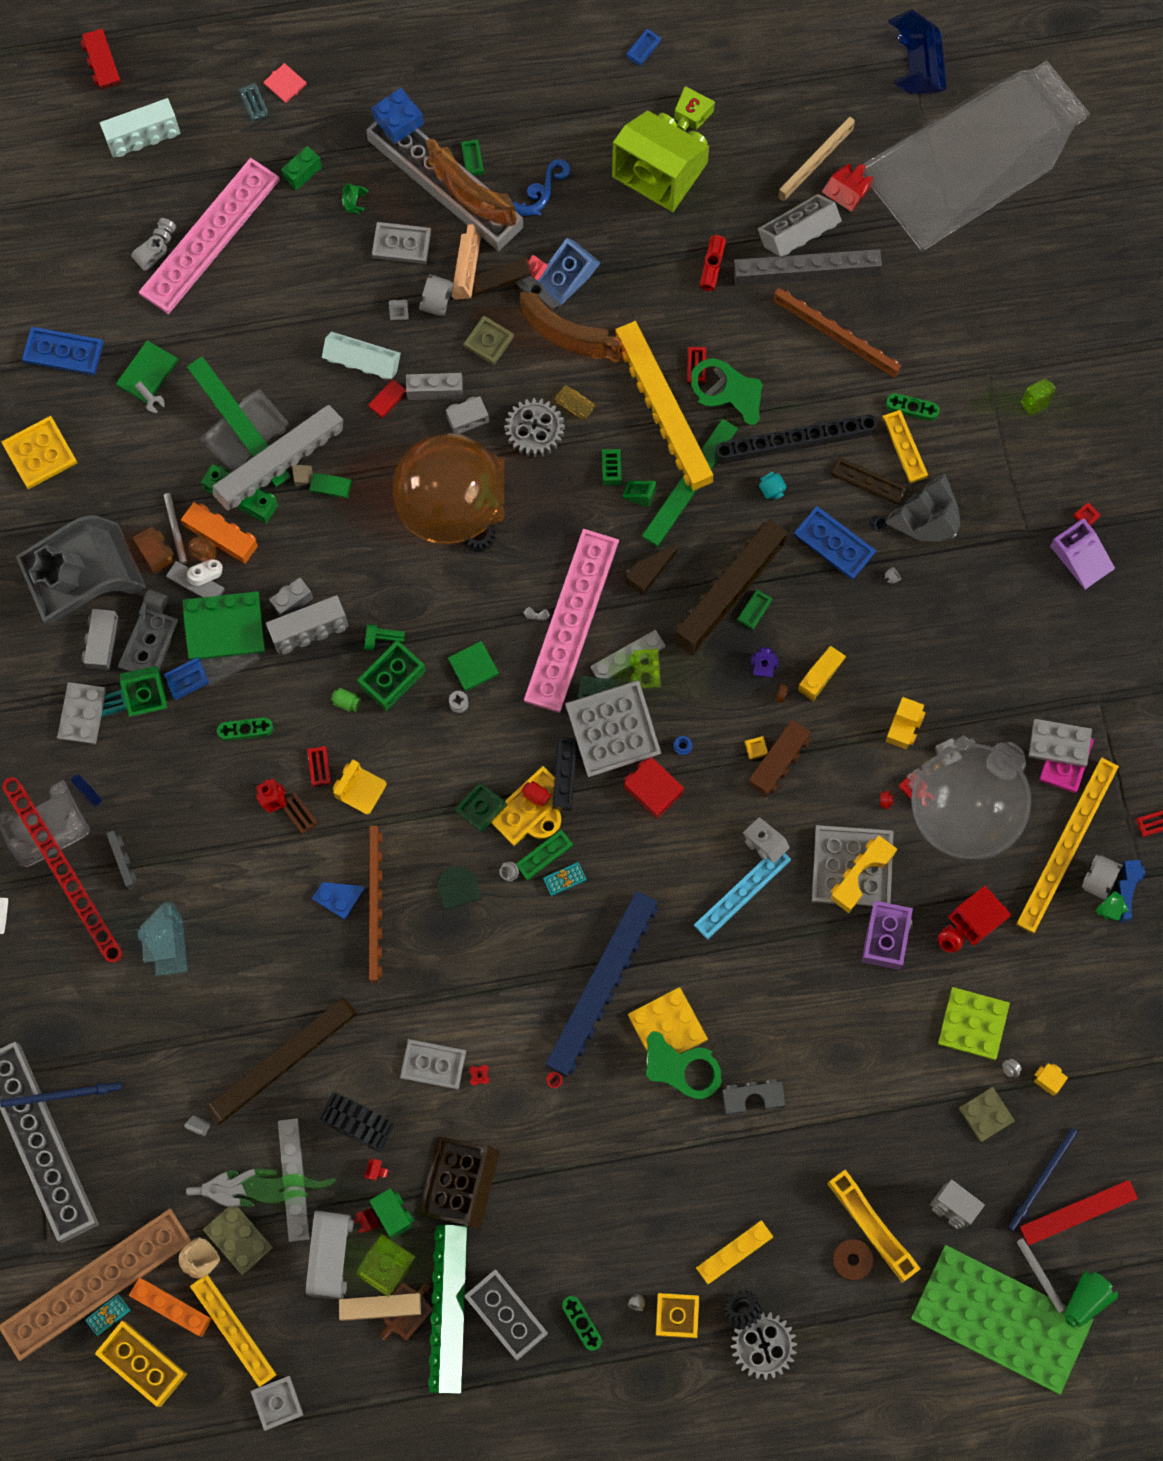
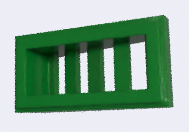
M602 449L603 486L621 485V449ZM606 454H617V457H606ZM606 461H617V463L606 464ZM617 467V470H606V468ZM606 474H617V476H606Z

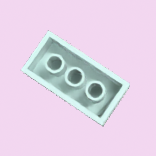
M168 98L100 122L113 158L124 156L128 152L141 150L145 146L155 145L162 140L171 139L181 134Z

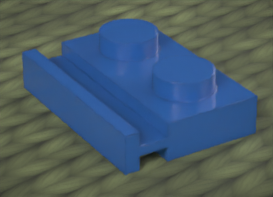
M198 657L164 674L175 700L210 683Z

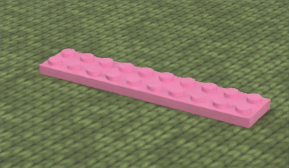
M250 158L141 288L139 294L169 315L280 181L279 176Z
M583 529L524 698L525 703L561 713L619 539Z

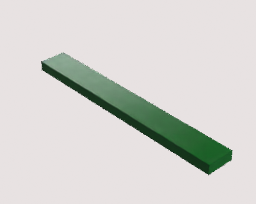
M201 356L188 365L187 369L252 457H255L269 447L205 359ZM285 469L282 475L271 479V482L277 488L291 478V475Z
M724 419L721 420L701 449L710 469L717 462L714 454L718 444L732 440L738 431L736 426ZM682 477L642 535V538L659 547L698 489L692 491L690 485L687 486Z

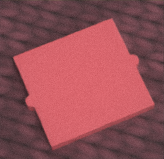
M284 63L276 71L272 72V75L264 81V84L286 103L294 95H298V92L306 85V82Z

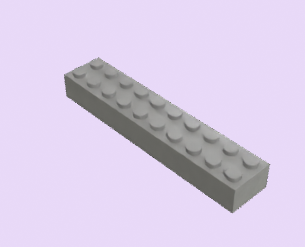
M376 121L366 130L368 141L466 225L473 224L480 236L498 252L523 228V217L419 129H416L396 144L393 143Z
M13 1042L1 1048L0 1100L41 1094L21 1046L17 1042ZM45 1101L1 1108L0 1105L2 1115L57 1241L63 1243L98 1226L99 1223Z

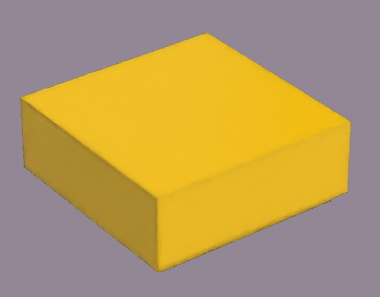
M763 736L744 742L749 760L765 757L768 754Z

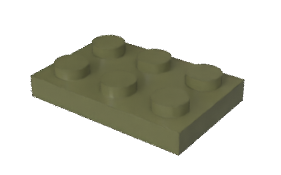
M228 1207L203 1229L242 1276L273 1249L271 1244L239 1207Z

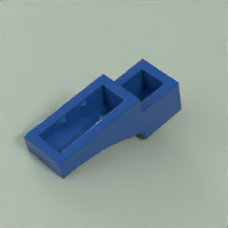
M1141 860L1124 861L1122 864L1123 880H1119L1116 884V891L1124 897L1128 912L1121 914L1120 923L1129 922L1132 919L1131 909L1136 884L1145 876L1144 866H1141Z

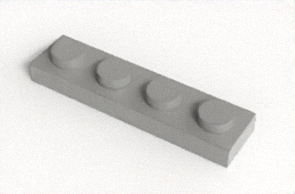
M654 630L590 666V669L599 684L665 648V644L657 631Z

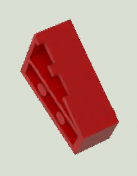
M103 28L82 34L83 40L80 42L83 51H88L89 58L86 59L89 68L94 69L95 75H92L95 86L99 85L100 89L103 90L121 84Z

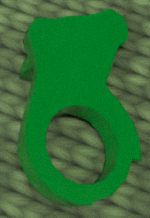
M714 358L700 362L691 373V386L693 392L700 398L699 403L705 406H717L731 402L742 414L747 424L755 425L759 422V406L763 387L759 379L747 378L726 362ZM716 367L724 373L726 385L720 394L709 396L700 390L698 376L704 368Z
M657 1031L649 1033L646 1038L648 1049L645 1075L650 1081L668 1083L683 1094L695 1099H704L716 1092L722 1080L719 1064L711 1056L713 1051L706 1048H695L678 1054L666 1043L661 1033ZM695 1059L705 1060L712 1070L710 1083L701 1090L690 1088L684 1076L687 1065Z

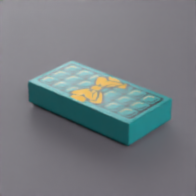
M579 862L543 878L551 897L587 881Z
M117 1294L89 1316L86 1322L94 1333L100 1336L128 1314L131 1309L120 1294Z

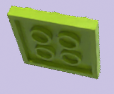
M952 987L937 1045L995 1061L1010 1003Z

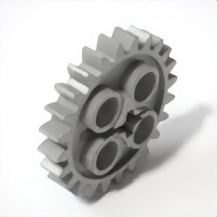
M533 398L532 403H529L528 399H526L525 405L518 402L519 408L513 406L514 413L508 412L509 418L505 419L507 425L504 428L505 431H508L505 433L506 438H509L508 443H514L513 449L519 448V454L526 451L527 457L530 453H533L534 457H536L538 452H540L541 456H544L545 450L550 454V447L556 449V443H561L560 437H564V432L561 430L565 429V425L562 424L564 418L560 417L561 412H555V405L550 408L549 401L543 404V399H540L539 403H536L535 398ZM525 415H531V416H532V418L529 419V420H528V419H524L523 417H524ZM543 419L550 420V422L547 424H544L541 421ZM520 432L528 433L526 436L519 435ZM544 436L546 437V439L541 441L538 440L537 437Z
M764 1312L760 1314L762 1318L760 1320L756 1319L758 1323L756 1325L752 1323L751 1328L746 1326L745 1330L734 1329L738 1336L731 1337L733 1341H736V1344L730 1347L737 1351L732 1354V1357H739L736 1364H743L741 1371L746 1368L749 1369L748 1376L755 1372L756 1379L760 1377V1374H763L764 1380H767L768 1374L775 1378L776 1371L782 1375V1367L787 1370L789 1369L787 1361L794 1362L790 1355L797 1354L796 1351L792 1350V1347L796 1346L797 1343L791 1342V1339L796 1337V1335H789L788 1333L792 1327L785 1328L784 1326L787 1321L785 1320L780 1323L779 1315L772 1319V1312L767 1317H765ZM767 1327L775 1329L776 1335L774 1338H768L765 1335ZM757 1328L761 1329L764 1342L769 1343L766 1350L771 1360L770 1364L767 1363L764 1349H759L758 1345L761 1344V1339ZM748 1333L755 1334L757 1339L755 1344L751 1345L746 1342L745 1337ZM773 1347H779L782 1350L780 1358L772 1356L771 1350ZM754 1353L762 1355L763 1361L760 1365L753 1363L752 1355Z

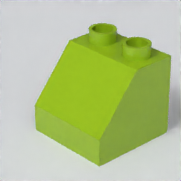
M646 111L626 124L614 140L612 177L669 211L674 212L708 163V142L703 135L696 131L686 133L679 129L675 120L669 115L660 113L657 116L650 111Z

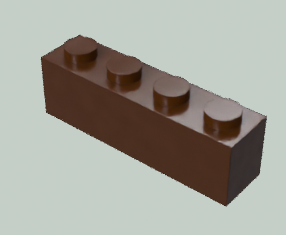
M792 719L748 781V785L765 797H768L770 793L774 794L779 787L777 783L780 778L785 779L790 771L788 769L790 764H795L801 756L799 752L802 747L806 749L812 740L810 739L811 731Z

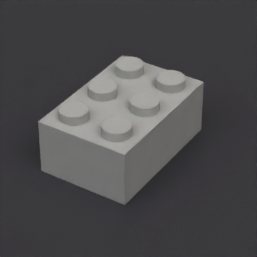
M952 1179L943 1185L929 1204L933 1207L932 1211L938 1216L942 1217L944 1215L948 1218V1223L955 1229H964L971 1225L985 1206V1204Z

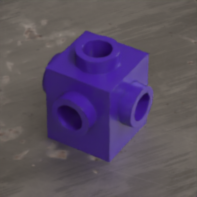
M760 647V650L756 649V654H752L751 666H754V675L773 677V670L778 667L779 657H775V651H772V648Z

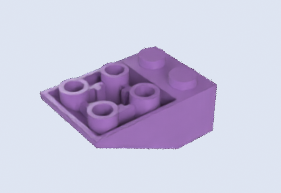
M1084 518L1054 538L1050 546L1085 590L1115 569L1097 534Z

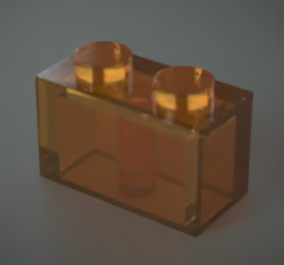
M153 526L133 537L154 574L174 563L171 557L174 555L169 545L164 546L162 543L165 540L159 530L155 531Z

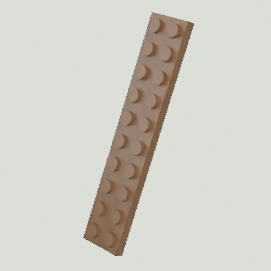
M170 1208L0 1324V1331L18 1360L22 1361L137 1282L139 1277H144L182 1251L192 1240Z

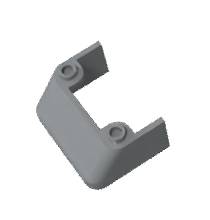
M315 1211L306 1281V1294L310 1297L344 1299L342 1294H346L347 1282H343L346 1241L349 1232L353 1231L354 1220H352L350 1215Z

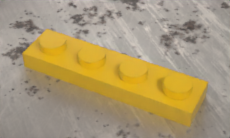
M901 410L884 415L882 419L909 483L927 478L928 473Z
M761 1220L696 1267V1269L708 1285L772 1239L773 1235Z

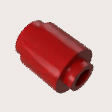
M535 781L527 782L521 790L523 792L522 797L537 807L541 806L543 808L551 797L548 790Z

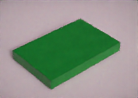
M147 340L116 385L147 404L146 398L135 385L141 381L154 396L177 364L178 358Z

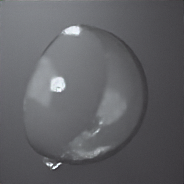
M963 735L953 743L955 748L949 745L938 753L936 757L921 766L923 768L922 771L917 768L907 776L910 780L908 786L912 789V812L919 832L935 850L956 860L983 861L1002 854L1020 838L1030 816L1031 792L1023 771L1013 759L996 748L976 744L972 738L968 740Z

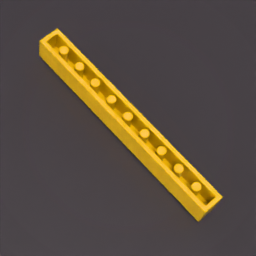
M636 321L615 329L616 336L614 341L617 347H621L623 351L621 352L625 363H629V371L633 378L636 377L638 381L637 387L640 393H644L646 397L644 398L648 408L652 409L653 419L656 424L659 423L661 427L660 433L663 439H667L669 443L668 449L671 455H675L677 459L675 460L679 470L683 471L686 485H690L692 491L713 483V473Z

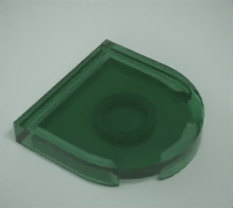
M460 866L448 868L439 879L438 889L445 911L482 899L474 874L466 868Z

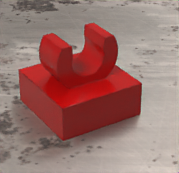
M369 1159L364 1179L376 1181L378 1176L386 1178L389 1170L380 1167L382 1161Z
M373 1208L356 1214L358 1218L354 1220V1223L360 1222L363 1227L359 1230V1233H366L382 1226Z

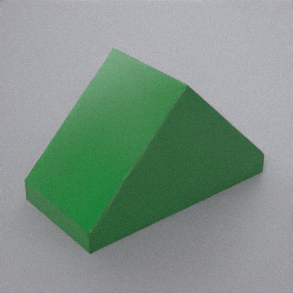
M628 481L622 498L649 508L656 492V482Z

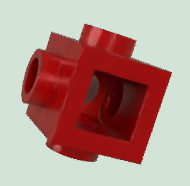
M271 779L256 786L258 792L256 795L257 801L267 812L271 813L287 806L284 798L286 792L282 784H278L274 779Z

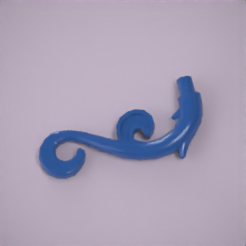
M562 159L553 160L547 168L545 185L534 183L528 187L527 195L531 200H537L538 196L536 194H541V198L533 205L525 206V203L518 204L508 198L504 202L520 216L541 215L539 211L546 205L551 194L552 169L557 166L561 167L562 172L559 174L555 173L554 178L565 179L571 172L569 163Z

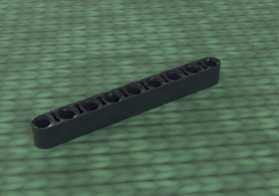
M867 414L725 441L718 444L714 455L718 463L726 464L867 437L874 433L877 419L873 415ZM864 423H869L872 428L865 427ZM850 426L854 429V431L850 432L846 429V427ZM828 430H834L836 434L831 435L828 433ZM810 433L817 434L818 438H812ZM796 436L800 441L795 442L792 440V437ZM774 440H780L782 445H776ZM761 443L764 448L759 449L755 444ZM744 447L746 452H740L737 448ZM725 450L728 455L723 456L719 451Z

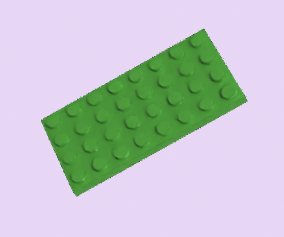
M944 1245L911 1317V1320L1059 1395L1062 1393L1094 1320H1089L1080 1328L1071 1327L1065 1321L1064 1312L1059 1314L1048 1296L947 1245Z

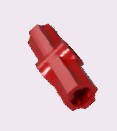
M719 235L711 236L699 285V288L708 292L715 291L726 239ZM709 262H716L717 264L711 265Z

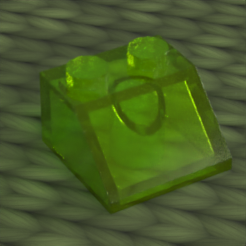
M381 1234L364 1258L355 1275L389 1297L410 1269L415 1256Z

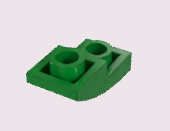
M313 473L309 491L312 493L329 494L331 497L348 498L352 480Z

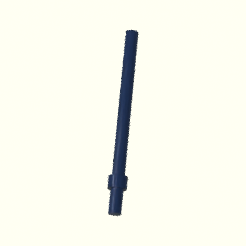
M121 1082L111 1084L97 1083L96 1086L0 1100L1 1108L91 1094L105 1095L106 1092L121 1090L122 1086Z
M1070 1129L1021 1206H1018L1014 1211L1015 1215L1007 1226L1011 1231H1014L1020 1221L1025 1219L1029 1213L1027 1210L1078 1134L1076 1129Z

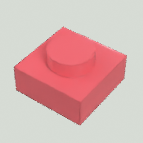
M534 255L528 261L531 276L539 280L548 265Z

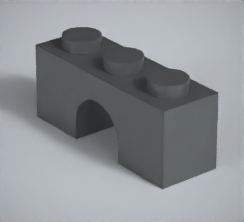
M777 1079L766 1080L765 1084L757 1085V1082H750L745 1084L746 1087L739 1088L737 1085L726 1086V1089L722 1090L725 1116L744 1114L746 1112L745 1100L751 1096L759 1097L763 1101L764 1110L780 1109L786 1106L782 1082H777Z

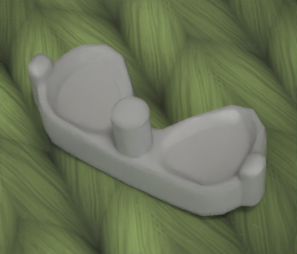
M528 607L523 612V615L531 620L546 621L550 618L547 609L542 610L538 614Z

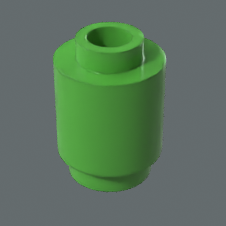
M339 688L338 691L334 690L331 701L338 708L348 712H356L361 698L357 697L355 693Z

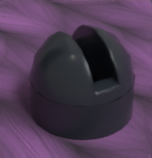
M873 516L869 521V525L875 531H882L885 528L886 521L884 517Z

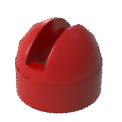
M557 1072L549 1073L546 1077L547 1085L551 1088H558L562 1084V1076ZM556 1075L558 1078L550 1084L549 1081Z

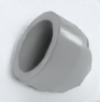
M894 567L885 573V579H890L887 581L889 584H895L901 580L899 573Z
M639 1294L631 1296L628 1307L636 1311H643L645 1306L644 1297Z

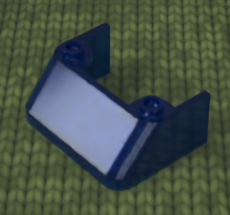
M913 9L889 19L888 23L898 29L899 42L907 47L910 74L894 80V84L909 94L939 93L946 90L947 81L940 29Z

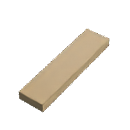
M419 1293L339 1299L340 1321L421 1315V1295Z

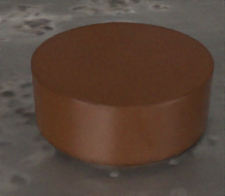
M780 684L775 702L781 704L784 702L788 690L787 685Z

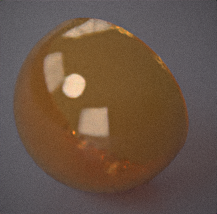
M440 433L421 439L405 452L394 472L392 497L397 515L412 533L431 542L457 543L477 536L490 524L497 525V521L504 520V458L497 457V454H491L478 441L461 434Z

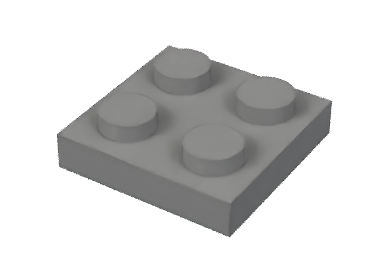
M290 1376L251 1391L264 1431L304 1416Z

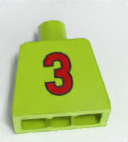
M685 86L675 109L674 119L678 121L677 127L683 131L687 127L697 130L714 112L715 102Z

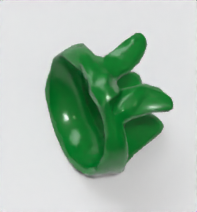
M346 184L342 194L344 208L350 213L359 215V211H364L365 209L355 206L357 198L364 197L368 190L362 186Z
M1114 891L1098 906L1095 912L1097 915H1103L1106 921L1109 918L1117 921L1122 913L1128 912L1124 897L1117 891Z

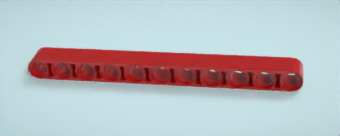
M14 777L7 778L3 783L4 792L103 957L111 963L119 962L123 955L120 946L28 793L18 779ZM17 783V790L9 792V784ZM21 799H26L28 801L27 806L20 809L18 802ZM30 816H37L38 821L35 825L28 824ZM46 832L48 835L47 840L39 842L38 835ZM57 849V856L50 859L48 857L49 850ZM62 865H66L68 868L65 875L58 874V868ZM71 882L78 884V888L74 892L68 891V885ZM83 898L87 899V907L80 909L78 901ZM96 915L98 922L93 926L89 925L88 918ZM101 932L108 934V939L105 942L98 941V935ZM117 949L118 956L115 959H110L108 957L109 950Z

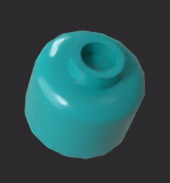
M771 472L760 478L759 487L766 499L773 497L775 501L784 496L783 491L786 490V484L779 473L774 474V472Z

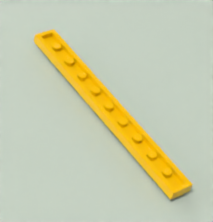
M1102 757L1099 760L1016 926L1032 934L1035 933L1119 766Z

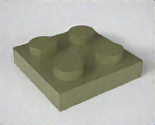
M483 316L463 345L466 349L495 365L515 336L514 333Z
M993 1087L959 1108L980 1143L1015 1121Z

